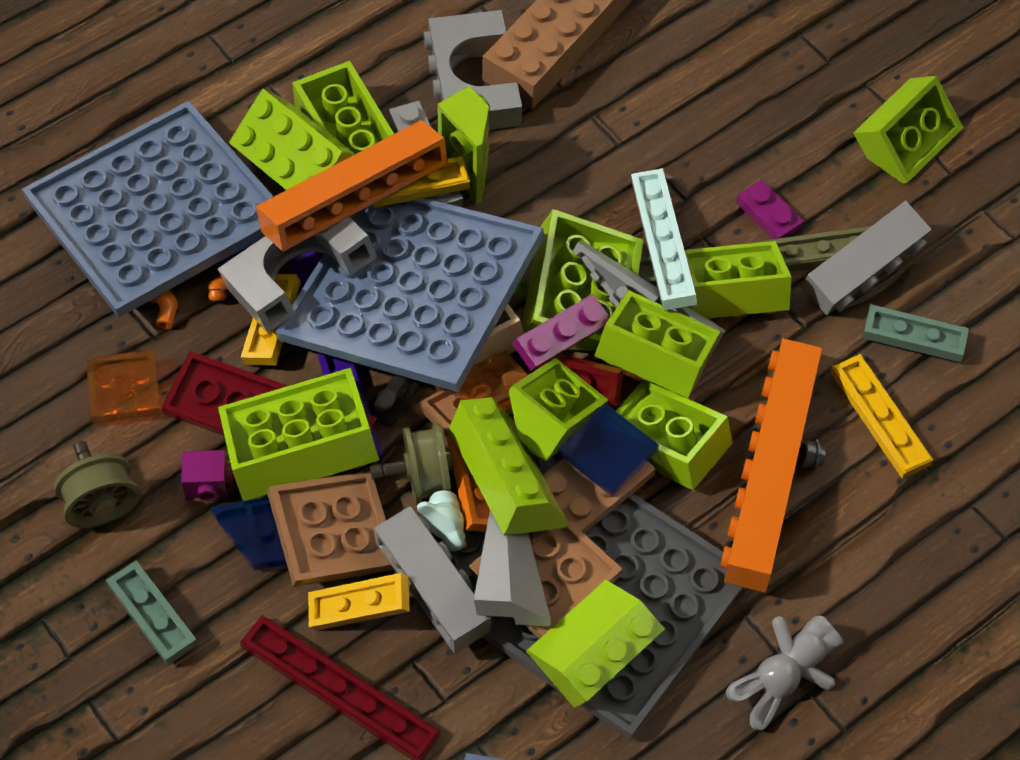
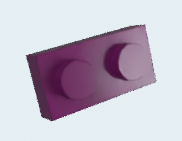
M762 179L737 194L736 203L772 239L790 237L802 229L804 221Z

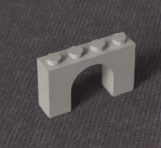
M502 10L428 18L429 31L423 32L425 50H431L432 55L428 56L430 74H436V80H432L434 98H440L443 101L470 85L458 79L452 71L459 63L466 59L483 56L506 32ZM517 82L489 86L470 85L478 95L482 94L490 105V130L522 126V103Z
M348 216L284 252L265 236L219 267L218 271L230 293L261 327L269 333L295 315L285 292L274 282L277 272L287 261L303 253L321 252L331 256L351 276L376 259L377 255L369 236Z

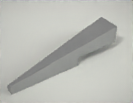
M584 241L576 244L573 253L582 259L591 271L590 275L595 282H599L610 297L608 299L615 308L627 290L662 305L657 287ZM687 306L672 309L721 331L712 350L713 352L726 330Z
M490 511L474 595L477 615L514 617L515 625L551 626V618L529 534L521 533L503 536Z

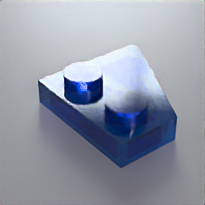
M269 497L211 506L214 519L254 570L287 565Z

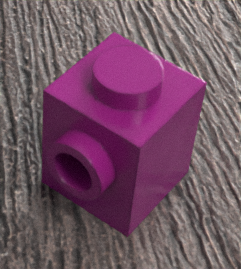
M225 450L182 451L181 483L185 499L199 498L203 501H213L218 498L228 497V484H234V474L231 463H227Z

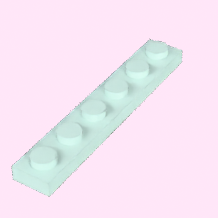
M663 168L631 174L663 311L697 305L696 292Z

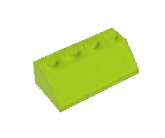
M492 397L460 400L448 430L503 536L566 528L569 522L527 446L518 439L516 426L512 418Z

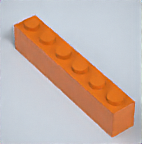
M422 120L402 129L257 205L256 210L261 232L284 252L448 164L445 138Z

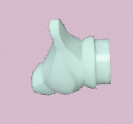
M446 490L437 491L431 495L429 502L424 501L417 505V511L426 517L433 530L432 533L442 539L450 551H458L468 546L464 533V516L460 512L461 506L458 498L453 492Z

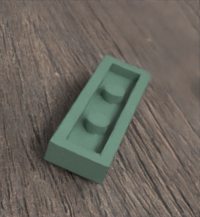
M870 304L862 338L961 362L965 352L969 328Z
M137 560L106 579L110 590L167 666L198 645L197 639Z

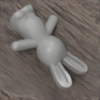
M820 615L812 617L793 640L785 618L781 616L775 617L772 621V626L781 654L766 658L760 664L757 672L744 676L728 686L726 695L733 702L743 701L763 689L764 694L750 714V725L754 730H763L769 725L782 698L792 694L797 689L801 677L825 690H831L835 686L833 677L814 667L826 655L843 644L842 637L825 617Z

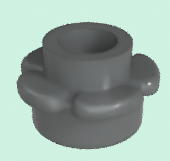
M813 438L811 441L802 440L800 444L797 464L799 467L807 468L808 472L821 467L825 460V447L821 446L817 438Z

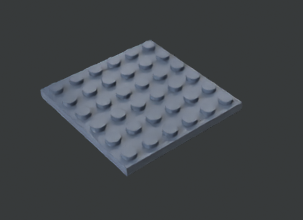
M189 100L21 189L27 202L118 318L264 237L265 235L260 229L256 206L274 197Z
M426 198L374 208L373 204L349 217L369 236L377 258L350 276L331 256L324 253L292 304L295 315L279 325L276 330L277 338L282 342L459 392L545 237L543 228Z

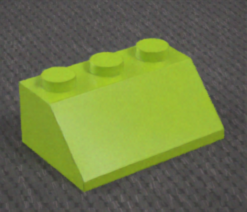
M937 76L910 78L853 134L868 160L901 183H908L964 127Z
M469 85L438 103V133L445 138L447 159L463 156L470 180V189H465L464 192L477 205L482 201L488 168L490 105L482 94L478 95Z
M776 241L684 250L697 299V305L687 307L706 319L710 320L727 316L741 317L746 314L756 313L770 314L777 311L790 310L791 274Z
M627 290L607 321L594 356L611 365L631 372L641 379L648 380L673 393L689 398L721 331L672 309L663 311L661 304Z
M557 358L552 359L524 377L509 389L518 439L527 446L533 455L541 457L545 461L585 433L608 402L606 397Z
M605 579L530 646L526 652L575 708L587 702L662 633L665 628L641 600Z

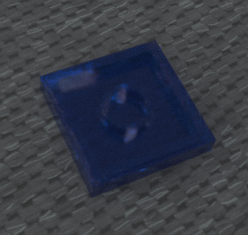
M605 403L559 448V455L613 497L658 451L659 445Z

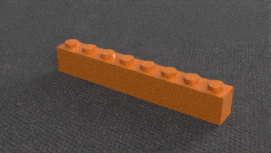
M782 338L780 350H772L768 370L774 371L773 378L766 376L761 395L768 399L766 405L759 403L755 423L760 424L761 428L760 432H752L748 451L755 453L753 460L746 459L741 479L748 482L746 489L739 487L734 508L741 509L739 518L732 516L727 537L734 540L732 547H724L720 567L726 568L725 583L766 593L821 356V347Z

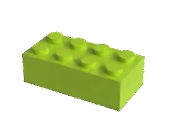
M350 60L292 82L295 107L353 153L357 154L394 134Z
M265 89L261 90L229 141L233 147L286 190L355 155V153L286 99Z

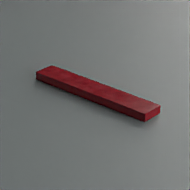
M263 615L240 641L241 648L410 760H423L441 736V731Z

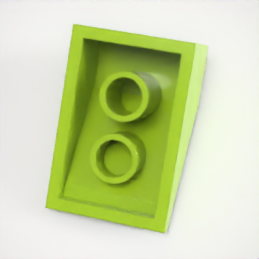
M644 379L606 421L650 462L660 474L691 490L698 486L733 444L728 416Z

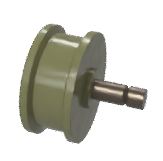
M433 423L432 429L411 432L409 427L403 428L404 460L385 463L383 466L381 464L370 466L372 480L381 479L384 476L387 478L406 474L408 481H410L415 505L421 503L422 498L431 497L437 491L446 490L451 492L449 471L453 470L450 449L445 450L439 423Z
M79 441L73 445L78 462L66 468L54 483L56 496L65 502L63 515L66 522L77 528H92L115 521L129 513L138 504L141 492L138 485L129 479L131 466L128 460L118 454L92 456L86 441Z

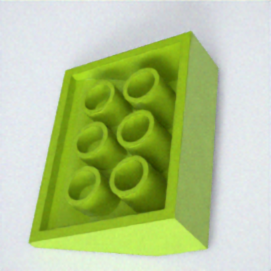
M552 209L540 226L543 228L545 237L533 259L522 321L524 334L591 294L595 295L610 317L616 308L608 299L610 297L599 282H595L590 275L591 271L582 259L573 253L578 242L584 241L636 275H639L644 239ZM604 329L570 349L596 351Z
M351 368L218 407L232 471L243 502L267 495L269 486L329 477L339 472L363 467L369 463L379 461Z

